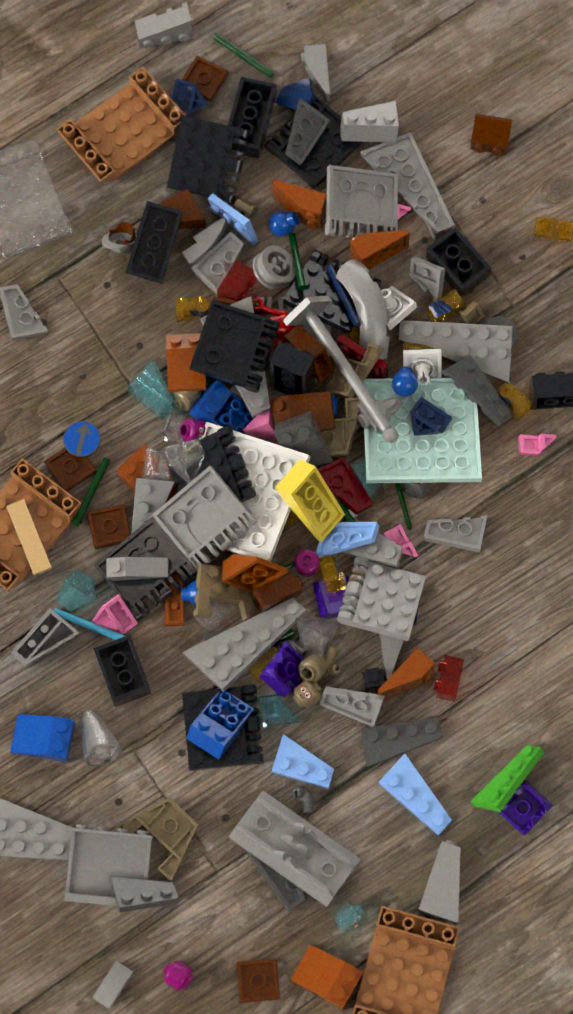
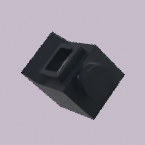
M379 667L365 669V672H362L365 693H369V688L381 687L384 684L383 671Z

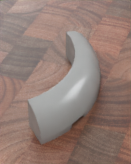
M358 259L349 260L341 266L335 278L344 285L354 302L358 319L361 323L359 326V345L364 349H367L368 344L384 348V351L379 358L387 359L389 336H386V324L389 323L383 295L377 282H373L368 273L370 271Z

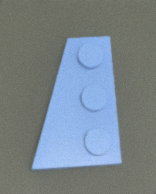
M214 194L208 197L211 205L210 209L214 214L219 215L221 218L224 217L226 222L251 245L255 246L259 242L249 219Z
M339 522L322 542H319L316 554L319 558L373 543L377 537L379 524L377 522Z
M284 734L282 735L272 773L329 789L334 769Z

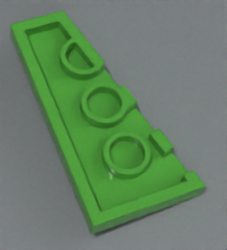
M527 745L470 801L472 805L478 808L501 812L544 754L541 747Z

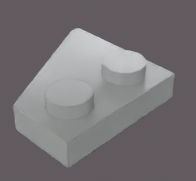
M416 256L411 258L409 276L420 285L424 292H430L434 297V302L442 300L445 268Z

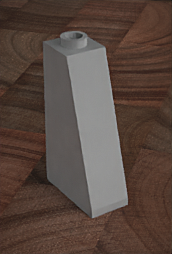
M446 840V842L441 841L418 912L457 925L459 918L461 847H458V844L453 841Z

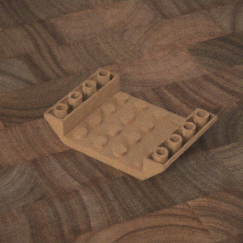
M141 67L129 76L130 84L76 123L69 119L56 129L100 183L118 180L174 139L178 134L181 117L185 114L144 67Z
M23 458L11 470V479L0 490V586L8 592L21 584L32 570L6 506L23 499L25 500L47 554L72 524L82 504Z
M381 906L353 1014H438L460 927Z

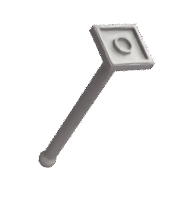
M329 296L306 297L283 322L286 326L310 324L383 433L384 440L388 443L396 442L399 436L397 430L391 428L392 426L317 316L332 300Z

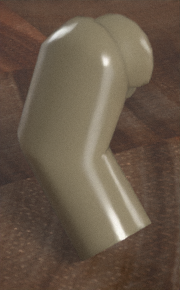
M329 647L324 660L327 664V672L334 676L341 671V667L335 661L338 649Z

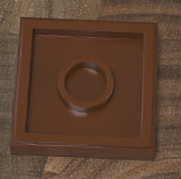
M196 56L182 80L196 84L203 98L212 102L229 72L202 57Z
M66 448L44 461L59 485L67 492L97 472L88 457L71 455Z
M125 504L87 512L94 549L119 545L131 535Z
M277 958L236 962L239 1003L280 1000Z

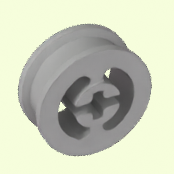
M272 245L266 247L253 260V271L256 278L269 289H281L295 277L296 272L293 258L286 250L279 246Z

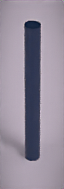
M330 264L326 269L353 326L357 328L361 323L342 283L335 278L337 272L334 266Z

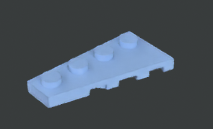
M405 753L379 781L380 786L438 836L452 821Z

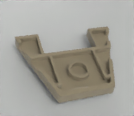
M337 335L335 336V339H334V341H335L336 343H337V339H338V337H339V336H337ZM368 344L361 362L346 358L362 383L383 353L384 348ZM333 360L332 366L335 372L327 377L325 390L352 399L356 393Z
M359 397L345 398L346 417L335 419V429L321 432L332 457L347 456L350 453L358 424L357 416L360 414L357 403L361 402Z
M201 564L197 568L196 588L198 590L195 597L196 609L194 610V617L210 618L213 615L210 601L239 604L243 622L259 614L247 591L222 582L223 566Z
M168 798L147 809V811L135 815L128 821L118 824L115 829H129L128 833L135 834L136 830L143 826L171 853L157 868L171 882L199 825L171 798Z

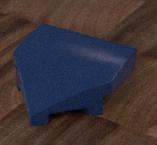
M304 79L284 86L275 103L296 111L300 99L311 106L313 100L317 99L312 89L311 79Z
M176 79L171 99L186 116H191L208 104L196 84Z
M420 397L410 411L414 436L441 434L452 421V416L423 397Z

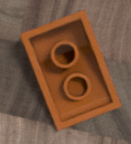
M273 179V198L287 211H294L302 224L309 228H321L327 210V194Z
M396 230L357 235L350 242L351 259H358L370 270L409 248L410 232L409 230Z
M201 333L166 335L168 392L206 390V375L189 370Z
M145 444L116 469L118 477L134 493L137 477L175 481L172 473ZM175 482L166 502L178 493Z
M233 554L223 561L222 582L253 593L254 590L288 573V568L256 556Z
M416 648L377 690V694L385 695V700L420 687L423 683H429L434 677L435 663L421 650Z
M309 945L290 980L337 1008L344 1010L363 976V972Z

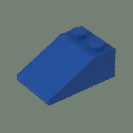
M18 714L10 753L68 763L76 727L74 719Z

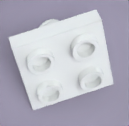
M393 286L381 290L389 320L386 328L391 330L416 309L417 304Z
M441 349L403 350V367H409L413 370V374L418 378L417 380L420 385H423L422 380L427 385L430 382V378H441Z

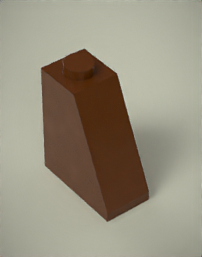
M188 189L160 203V205L184 213L179 230L206 226V218Z
M300 325L285 335L287 343L292 344L295 349L300 351L306 350L315 357V378L320 383L335 372L325 347Z
M290 573L254 590L253 601L260 613H263L300 595L304 584L299 576L295 577L293 573Z

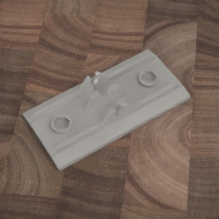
M265 791L261 792L228 837L326 907L361 860Z

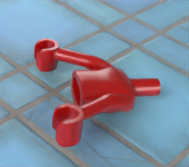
M256 298L252 303L257 302L259 307L253 308L254 311L262 310L276 315L268 318L280 323L276 334L277 336L282 335V337L273 342V348L269 349L272 354V350L278 346L279 342L283 343L286 341L285 335L298 325L286 326L283 320L289 315L288 312L263 305L262 299Z

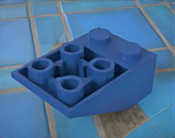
M219 380L207 386L201 398L189 412L195 419H202L205 422L221 427L231 426L232 430L245 434L243 429L255 418L250 414L246 404Z
M220 689L191 724L186 739L217 759H220L254 708L226 690L223 692Z

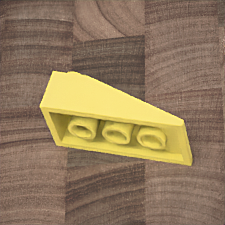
M299 460L275 487L285 503L319 542H322L345 516V513L316 466Z

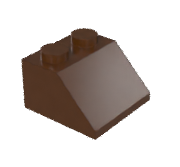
M476 114L470 149L479 153L489 152L497 156L506 155L512 119Z

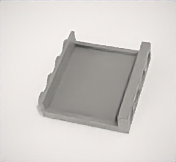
M77 824L76 828H72L64 901L117 906L110 884V876L148 880L152 836L148 835V831L136 830V834L128 833L129 829L117 828L116 832H109V827L97 826L96 830H89L88 825Z

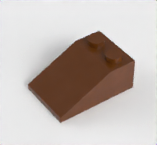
M331 391L287 395L270 399L274 429L276 423L309 411L312 412L320 432L336 428Z

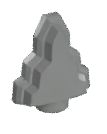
M388 398L384 401L374 400L388 422H390V416L395 414L402 405L399 398ZM357 403L360 412L357 417L361 426L364 429L369 427L374 433L379 434L381 430L363 403Z

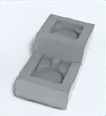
M116 961L97 989L93 999L110 1009L121 994V990L131 978L133 971Z

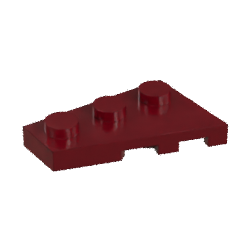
M341 334L337 339V345L342 353L348 355L353 360L361 362L366 349ZM379 358L370 373L377 379H388V363Z
M345 457L318 469L332 494L355 515L372 507V501Z

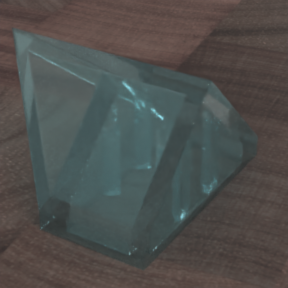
M79 570L74 571L64 580L56 602L73 612V610L97 600L93 579Z
M279 694L260 696L263 727L301 723L297 716L279 698Z

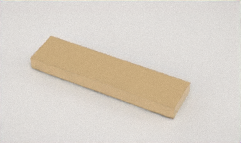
M25 500L7 505L6 508L33 575L36 576L51 570L52 567Z

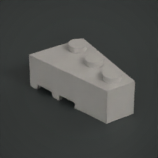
M187 2L182 3V7L178 9H166L167 13L158 16L154 13L135 20L140 48H151L160 44L168 45L171 42H183L193 38Z
M396 101L342 113L340 126L342 141H397L399 121Z
M49 608L15 647L11 655L27 668L79 637L80 633Z

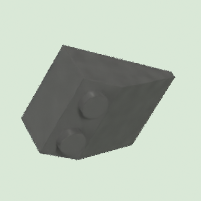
M311 411L276 423L274 434L280 446L311 456L309 464L316 466V468L333 462Z

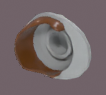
M120 222L115 229L109 230L102 238V245L116 253H128L133 248L137 236L133 225L128 222Z

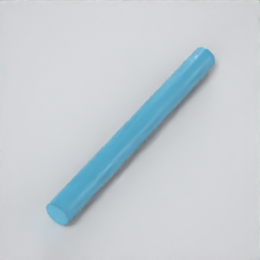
M55 608L54 610L64 620L114 640L125 637L123 634Z

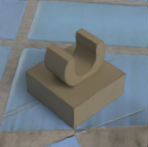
M244 198L237 199L234 205L238 207L236 211L239 213L241 211L245 212L247 219L250 218V214L256 213L259 207Z
M476 302L466 304L467 308L464 311H459L466 324H477L485 317L479 304Z

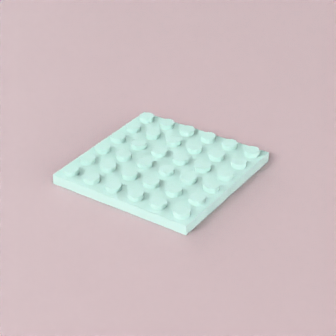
M430 378V382L427 385L422 380L423 385L418 383L416 392L408 397L399 396L394 392L392 388L393 379L364 380L363 384L374 400L384 401L388 398H399L402 402L399 410L390 416L389 422L392 426L391 428L396 429L399 436L396 442H386L382 432L376 434L369 427L364 429L366 483L482 482L477 403L467 398L469 395L462 388L458 389L451 378ZM420 397H423L452 416V421L441 434L414 436L410 411Z

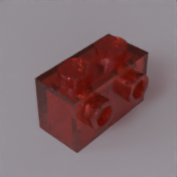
M236 260L218 287L217 297L234 301L245 299L247 297L246 292L249 288H253L257 281L253 269Z
M445 655L444 661L440 660L438 672H441L440 679H436L434 690L437 691L436 698L455 702L464 659Z

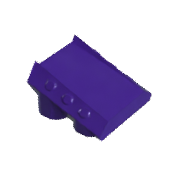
M340 576L313 583L320 617L327 619L338 617L340 607L345 605L342 600L345 596L344 593L349 582V576Z
M285 642L259 678L263 679L277 695L285 697L288 693L294 692V689L300 685L298 679L301 676L299 675L298 668L304 658L289 643Z
M524 780L499 813L525 836L553 805L530 782Z

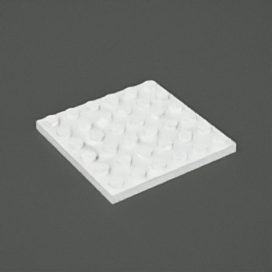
M206 422L205 433L200 439L206 437L207 432L208 436L223 427ZM233 430L234 434L232 436H235L236 441L225 446L224 449L226 451V449L233 446H239L240 452L237 454H242L246 465L244 469L248 470L249 474L238 480L237 484L247 480L252 481L251 487H254L257 495L242 502V504L256 518L257 523L250 527L245 522L249 528L247 532L241 530L236 522L232 523L231 526L239 533L240 538L234 539L225 529L224 531L234 542L225 550L239 555L256 556L271 562L291 510L275 487L299 460L309 463L311 456Z

